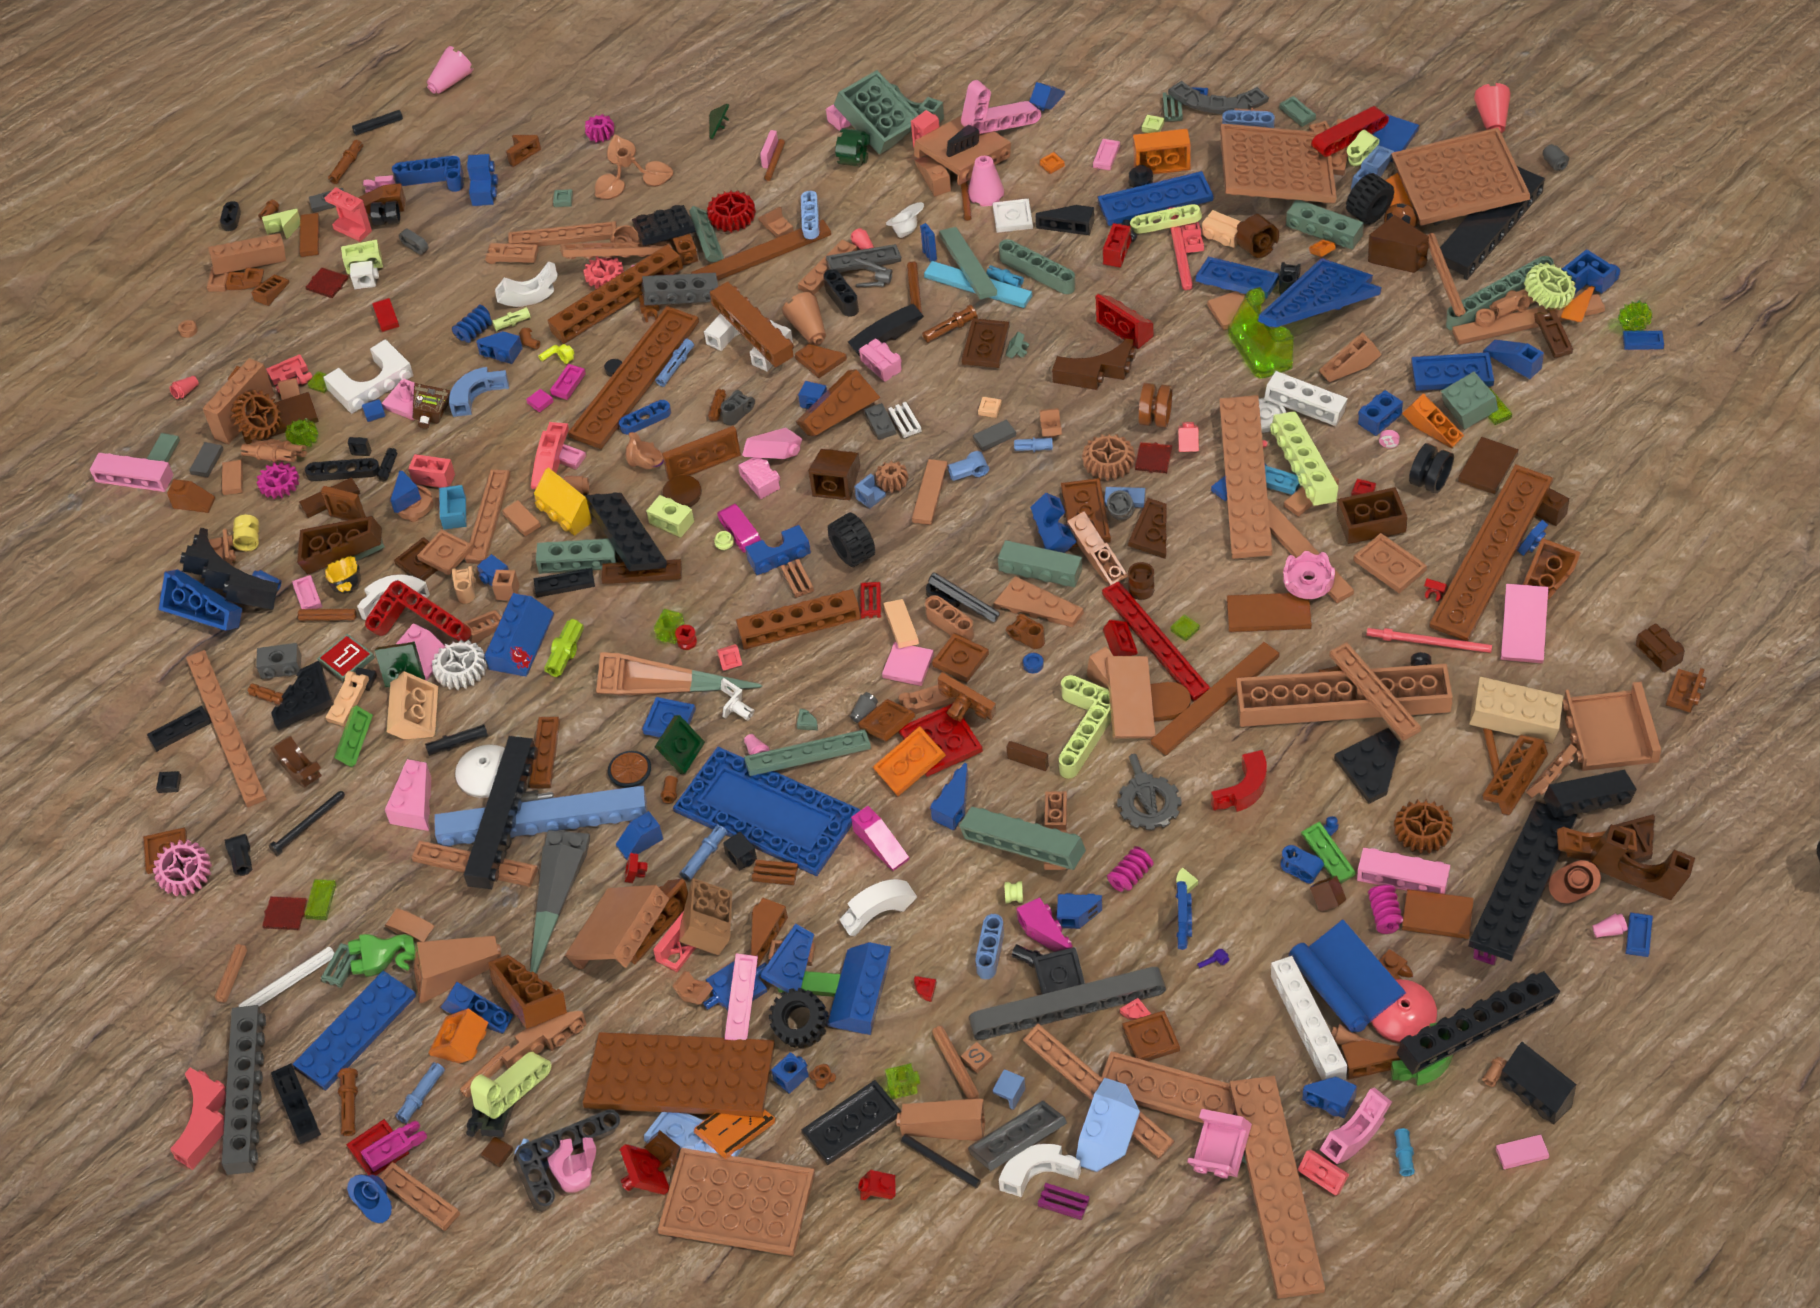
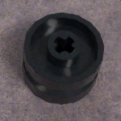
M1425 443L1417 453L1409 474L1410 484L1422 487L1425 484L1426 490L1435 494L1439 493L1452 470L1454 454L1446 450L1438 452L1436 446Z

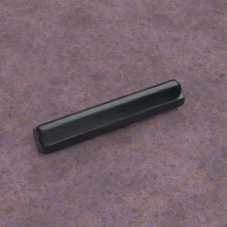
M396 110L352 126L355 135H359L403 119L400 110Z

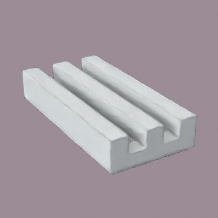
M903 402L902 406L899 404L895 405L894 409L892 407L888 408L889 414L903 438L922 432L921 426L906 402ZM903 411L906 412L915 429H913ZM896 413H899L909 430L908 432H906Z

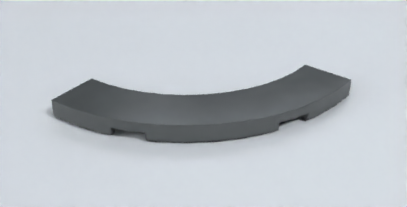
M1183 81L1168 89V94L1182 104L1200 111L1223 114L1225 111L1234 109H1255L1269 100V97L1258 87L1238 94L1237 97L1226 98V96L1200 94V91L1191 88Z

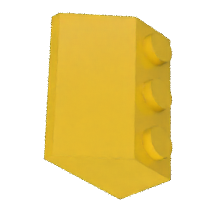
M549 467L545 469L534 492L535 505L540 511L546 512L552 521H557L564 531H569L575 536L592 523L586 497Z

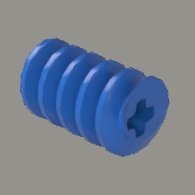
M478 305L477 308L467 314V317L462 318L461 321L452 327L453 334L459 340L470 343L471 338L475 339L477 337L476 334L480 335L482 330L487 329V325H492L489 311L483 305Z

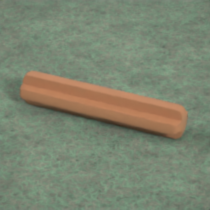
M237 944L234 947L215 994V999L218 1002L225 1003L229 997L247 952L245 945Z
M506 1045L460 1087L461 1093L466 1098L472 1095L471 1083L474 1078L481 1074L490 1078L505 1064L502 1055L511 1048Z

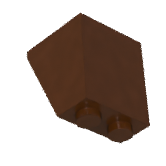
M1394 215L1369 234L1368 262L1415 273L1427 264L1429 236Z
M820 449L809 468L812 497L850 501L860 469L859 453Z

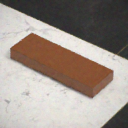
M318 213L300 215L301 257L319 255L320 217Z

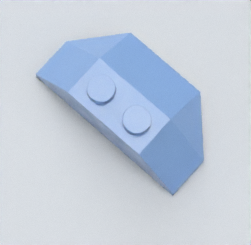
M1104 1078L1095 1092L1078 1142L1076 1159L1080 1161L1081 1167L1098 1172L1126 1155L1140 1114L1126 1084Z

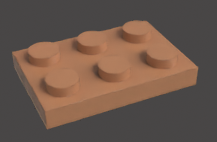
M1382 533L1356 553L1353 559L1354 562L1399 594L1427 571L1426 564Z

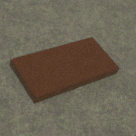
M309 392L274 403L275 405L279 404L277 410L282 412L279 416L282 420L279 423L280 428L270 437L319 422ZM242 431L245 443L251 444L250 435L244 437V432Z

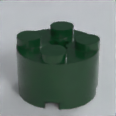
M842 128L840 132H843L842 136L837 137L835 155L840 160L837 163L861 167L863 163L868 161L867 145L870 143V135L866 134L865 131Z

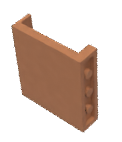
M962 115L915 140L914 156L921 158L927 154L957 174L958 185L971 179L974 163L978 157L989 156L992 158L994 165L1009 158L1011 153V142L993 131L979 134V143L948 157L946 154L947 141L964 128L961 124Z
M1633 682L1632 690L1578 697H1570L1569 690H1565L1562 711H1566V726L1568 729H1571V744L1577 748L1575 759L1577 763H1580L1582 771L1659 762L1661 747L1642 682Z
M657 885L608 888L565 956L578 969H584L589 960L616 959L624 968H627L669 901V898Z

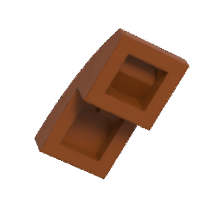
M246 268L245 273L229 272L225 284L226 290H242L259 286L262 283L264 269Z

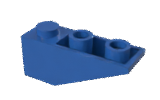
M1494 340L1483 350V353L1489 352L1490 357L1528 379H1531L1542 369L1544 352L1528 343Z
M964 763L960 769L954 772L953 779L943 787L941 795L932 802L930 807L932 820L952 830H955L965 816L968 787L967 763Z
M458 982L452 987L440 1007L450 1014L469 1008L489 1022L486 1027L487 1029L501 1034L504 1033L513 1017V1014Z

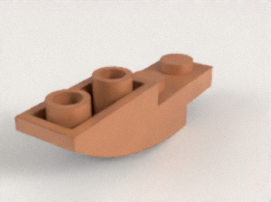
M1085 512L1067 521L1068 527L1077 539V545L1109 586L1128 577L1107 543H1104Z
M1067 791L1045 792V827L1056 828L1061 832L1067 833ZM1044 862V870H1066L1065 867Z
M582 1011L567 1012L535 1027L525 1029L514 1036L517 1045L502 1055L505 1066L509 1069L527 1053L534 1052L539 1054L545 1046L551 1051L562 1046L567 1039L582 1031L584 1026L587 1025Z

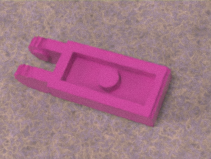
M413 1121L402 1128L399 1127L362 1150L361 1154L373 1172L413 1148L412 1146H418L427 1139V1134L424 1131L414 1134V1132L420 1129L418 1121Z

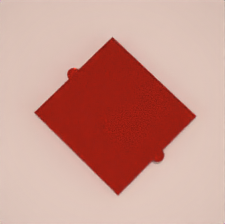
M321 267L316 275L312 276V280L305 288L308 291L333 298L349 278L347 275Z
M1140 442L1135 470L1167 474L1172 445L1158 444L1157 442Z
M270 896L268 907L264 911L265 918L262 927L265 929L300 930L302 919L305 917L304 911L307 899Z

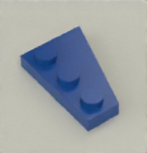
M795 923L761 973V978L786 993H789L791 988L798 991V988L802 986L814 934Z

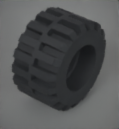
M1375 173L1367 174L1352 188L1346 201V210L1366 225L1375 223L1390 207L1394 198V187Z
M849 512L827 526L828 536L834 550L848 566L855 567L875 555L873 538L865 524L855 514Z
M791 988L787 994L785 991L780 993L782 997L780 999L775 998L774 1002L776 1005H771L770 1011L772 1014L769 1015V1020L772 1022L770 1024L771 1029L777 1037L785 1044L794 1048L795 1046L804 1048L806 1044L810 1047L813 1045L812 1042L814 1040L819 1042L821 1040L820 1034L825 1035L826 1030L824 1027L829 1024V1021L826 1019L829 1015L825 1010L826 1007L823 1002L811 991H805L803 988H798V991ZM800 1007L808 1008L810 1010V1018L807 1024L799 1029L789 1028L788 1018L791 1012Z

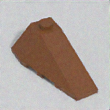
M1542 538L1523 585L1548 587V601L1574 572L1581 552Z

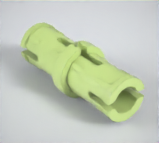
M527 307L514 313L509 312L506 316L492 320V323L497 332L511 325L512 327L516 326V323L528 318L530 319L531 316Z

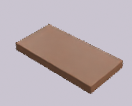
M1108 656L1106 658L1113 739L1153 738L1155 736L1148 656Z

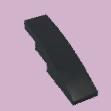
M913 303L876 321L850 339L848 343L860 357L859 350L866 344L868 345L874 339L879 340L881 343H885L891 337L896 340L924 316Z
M292 1063L271 1072L299 1143L302 1144L320 1136V1130Z

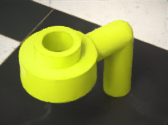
M565 344L561 346L553 345L538 355L541 361L546 360L555 353L566 364L574 360L573 349Z

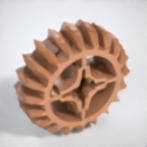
M1110 433L1108 436L1101 434L1100 438L1094 436L1093 441L1088 440L1087 445L1084 446L1082 454L1083 466L1086 468L1087 473L1092 474L1093 478L1098 476L1100 480L1106 478L1107 481L1110 478L1116 480L1117 476L1123 478L1125 473L1129 474L1130 469L1134 466V448L1131 446L1130 441H1126L1125 437L1119 438L1118 434L1115 436H1111Z

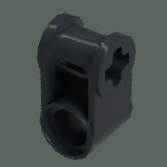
M1285 262L1281 263L1279 276L1280 294H1283L1300 278L1301 264L1290 265L1285 264Z

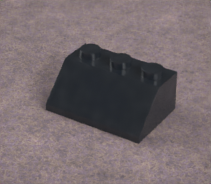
M1524 1042L1517 1046L1502 1069L1500 1079L1505 1089L1513 1091L1525 1105L1533 1107L1544 1120H1549L1553 1124L1572 1108L1577 1084Z

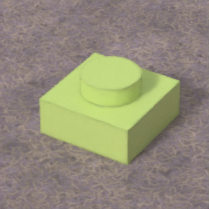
M1147 115L1142 125V132H1161L1164 118Z

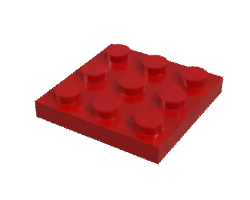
M953 703L916 719L899 730V734L904 740L920 726L945 753L946 756L925 773L926 777L983 752L981 744L965 719L963 718L959 722L947 714Z

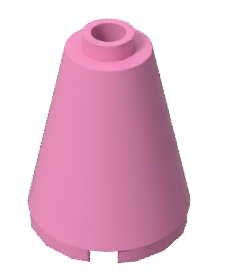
M448 46L427 80V88L434 94L442 93L474 70V68L470 69L471 62L460 51L454 52V47Z
M980 156L975 160L968 189L971 202L974 204L975 202L980 203V206L983 207L992 206L994 202H1000V198L1004 196V187L994 162L989 156Z

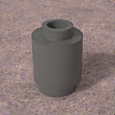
M1550 144L1543 150L1544 160L1554 170L1559 171L1567 167L1569 157L1558 146Z

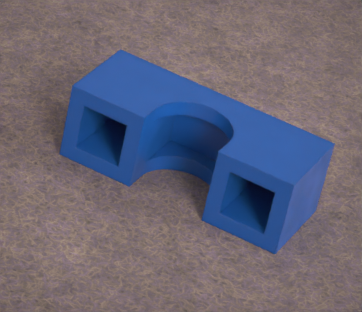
M1045 493L1030 507L1033 519L1039 529L1038 532L1042 537L1044 548L1065 553L1076 543V539L1067 525L1058 522L1065 513L1060 498Z
M800 525L781 532L783 544L779 547H769L765 544L764 540L745 547L747 560L756 575L766 573L811 553L809 540Z

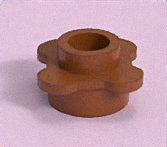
M827 1064L818 1065L809 1073L810 1079L816 1082V1087L819 1089L824 1088L827 1083L836 1080V1075L831 1073Z

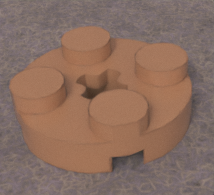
M420 485L416 486L418 487L421 500L397 513L401 518L416 522L434 507L430 491Z

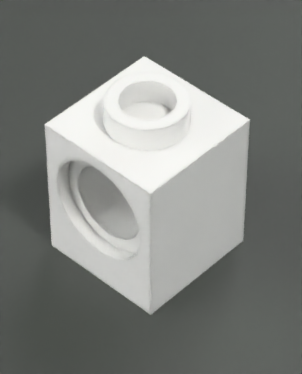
M372 261L350 264V277L354 289L376 286V279H379L378 269L374 268Z

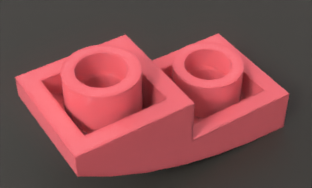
M1199 222L1181 225L1186 253L1204 251Z

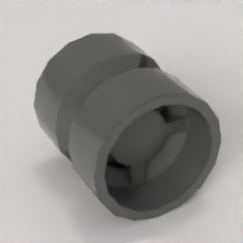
M1121 490L1114 491L1109 495L1107 507L1113 518L1121 521L1129 519L1135 511V505L1131 496Z

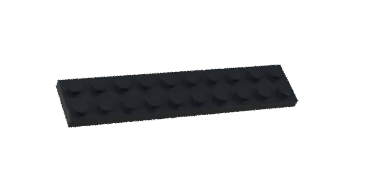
M1535 802L1469 940L1468 947L1512 962L1562 853L1558 848L1557 829L1562 827L1573 829L1577 820V814L1554 818L1547 804Z

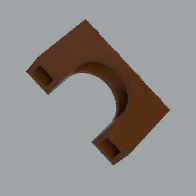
M1611 824L1593 848L1589 862L1595 864L1601 873L1672 900L1691 876L1695 857L1674 849L1661 864L1647 865L1636 862L1625 854L1632 832Z

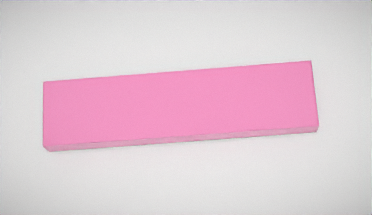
M737 953L735 955L724 1040L747 1039L758 956Z

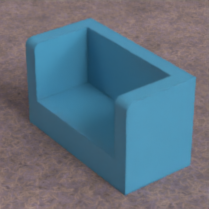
M463 486L439 488L440 520L443 530L467 527L466 495Z

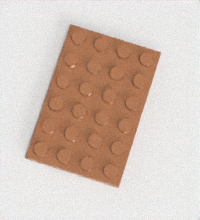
M681 1148L659 1223L658 1233L794 1256L815 1170L737 1156H730L725 1159L717 1153Z

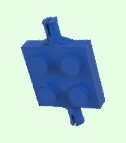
M1178 881L1176 898L1178 899L1179 932H1177L1176 936L1178 937V949L1184 950L1188 946V937H1192L1191 893H1187L1186 882Z
M735 961L706 979V982L713 988V996L703 1002L707 1010L719 1003L728 1011ZM766 962L756 968L752 1001L767 992V987L760 980L761 973L767 966Z

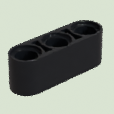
M827 270L823 275L826 292L845 316L852 317L857 315L859 306L856 293L837 270Z

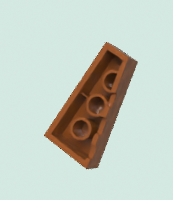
M857 369L848 370L796 423L807 436H816L880 399V396Z
M505 955L488 962L492 984L526 1029L567 1013L563 991L560 989L555 990L552 988L551 983L540 980L538 974L533 971H527L523 964L510 955Z

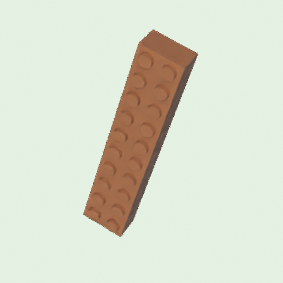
M1447 664L1371 669L1410 715L1451 712L1453 697ZM1343 671L1236 678V697L1240 727L1382 717Z

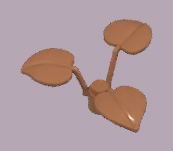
M615 134L608 146L607 157L611 163L617 164V177L613 174L602 175L595 184V196L600 199H613L619 196L625 189L624 181L619 180L621 177V167H629L631 163H634L642 173H645L643 181L649 186L662 185L673 176L674 172L671 167L658 161L649 162L646 164L645 170L642 169L634 158L636 153L634 144Z

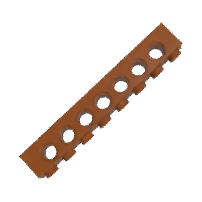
M667 244L549 318L547 321L551 333L565 344L642 295V276L674 275L682 270L683 265L680 255Z

